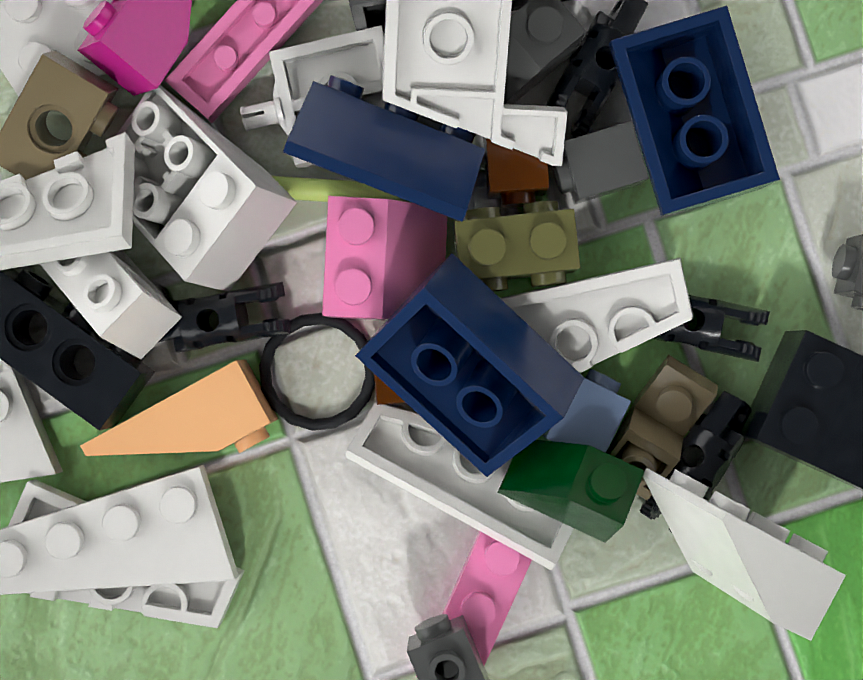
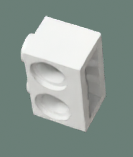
M123 250L40 263L101 338L139 359H142L182 318Z

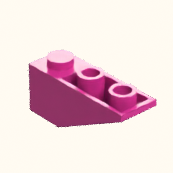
M104 0L86 19L83 29L89 34L77 51L133 96L157 89L188 43L192 0H112L111 3Z

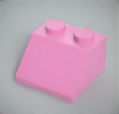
M328 196L322 316L387 321L413 291L445 260L447 216L410 202L381 198Z

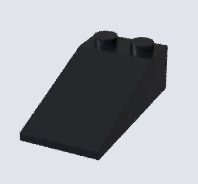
M808 330L785 331L751 405L752 412L740 434L749 440L863 491V356Z

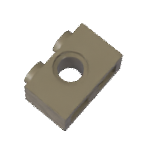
M56 50L42 54L0 130V166L15 175L21 174L27 180L55 169L54 160L76 151H78L82 158L88 156L83 151L93 133L102 138L119 110V107L111 103L119 88ZM50 110L59 111L69 119L72 126V134L69 140L58 139L49 132L46 118Z

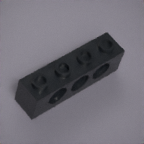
M13 268L0 270V359L97 430L115 427L155 373L154 370L142 362L146 355L139 359L101 338L72 302L66 307L50 296L49 293L52 291L53 286L36 273L26 268H23L20 273ZM37 313H41L47 322V333L39 343H36L29 334V323ZM84 346L92 351L95 358V367L86 378L78 373L74 362L76 353Z

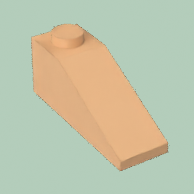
M235 360L82 444L80 447L85 456L220 451L232 444L241 453L270 437L265 426L278 420V417L269 405L247 360Z

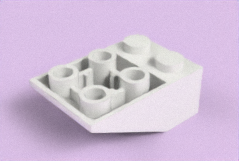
M159 85L157 89L145 93L116 134L117 136L126 132L135 145L133 224L185 282L230 291L296 205L297 201L262 166Z
M646 468L643 478L692 572L772 623L811 641L846 576L823 563L828 551L795 533L792 535L789 543H786L785 541L790 531L752 511L748 520L745 521L751 509L717 491H714L709 501L704 499L703 497L709 487L676 469L670 480Z

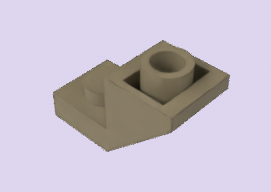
M668 354L636 397L606 453L644 471L648 468L666 478L680 461L684 436L717 396L718 385ZM642 477L636 494L648 501L652 494Z

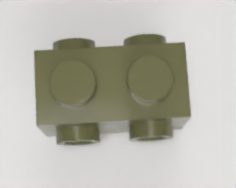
M540 201L524 204V214L500 216V207H483L467 210L466 220L454 222L457 258L493 292L508 290L507 280L531 277V287L567 283L566 274L580 269L574 209L559 210L558 201Z

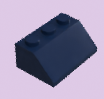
M727 5L610 41V49L661 216L707 206L757 191L780 180Z
M330 75L327 86L313 81L287 138L283 153L463 222L485 152L484 148L472 144L475 133L459 127L456 129L443 123L440 129L436 130L418 123L419 114L389 102H385L383 108L361 100L364 88Z
M453 253L413 291L355 355L486 477L565 417L584 380V377Z

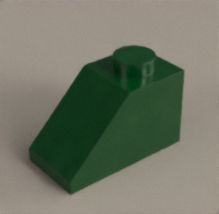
M535 440L512 458L497 493L606 543L624 526L645 471L590 445Z

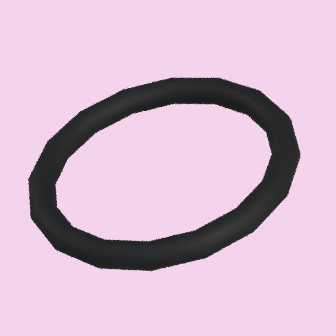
M322 313L300 315L290 320L292 333L304 326L323 324L344 332L355 341L359 350L367 343L365 335L343 318H330L322 316ZM289 334L272 336L268 340L259 364L261 390L272 410L289 424L311 431L335 429L356 418L370 401L375 386V376L364 365L365 379L361 392L348 409L333 417L319 419L295 414L280 401L272 385L271 365L275 351Z

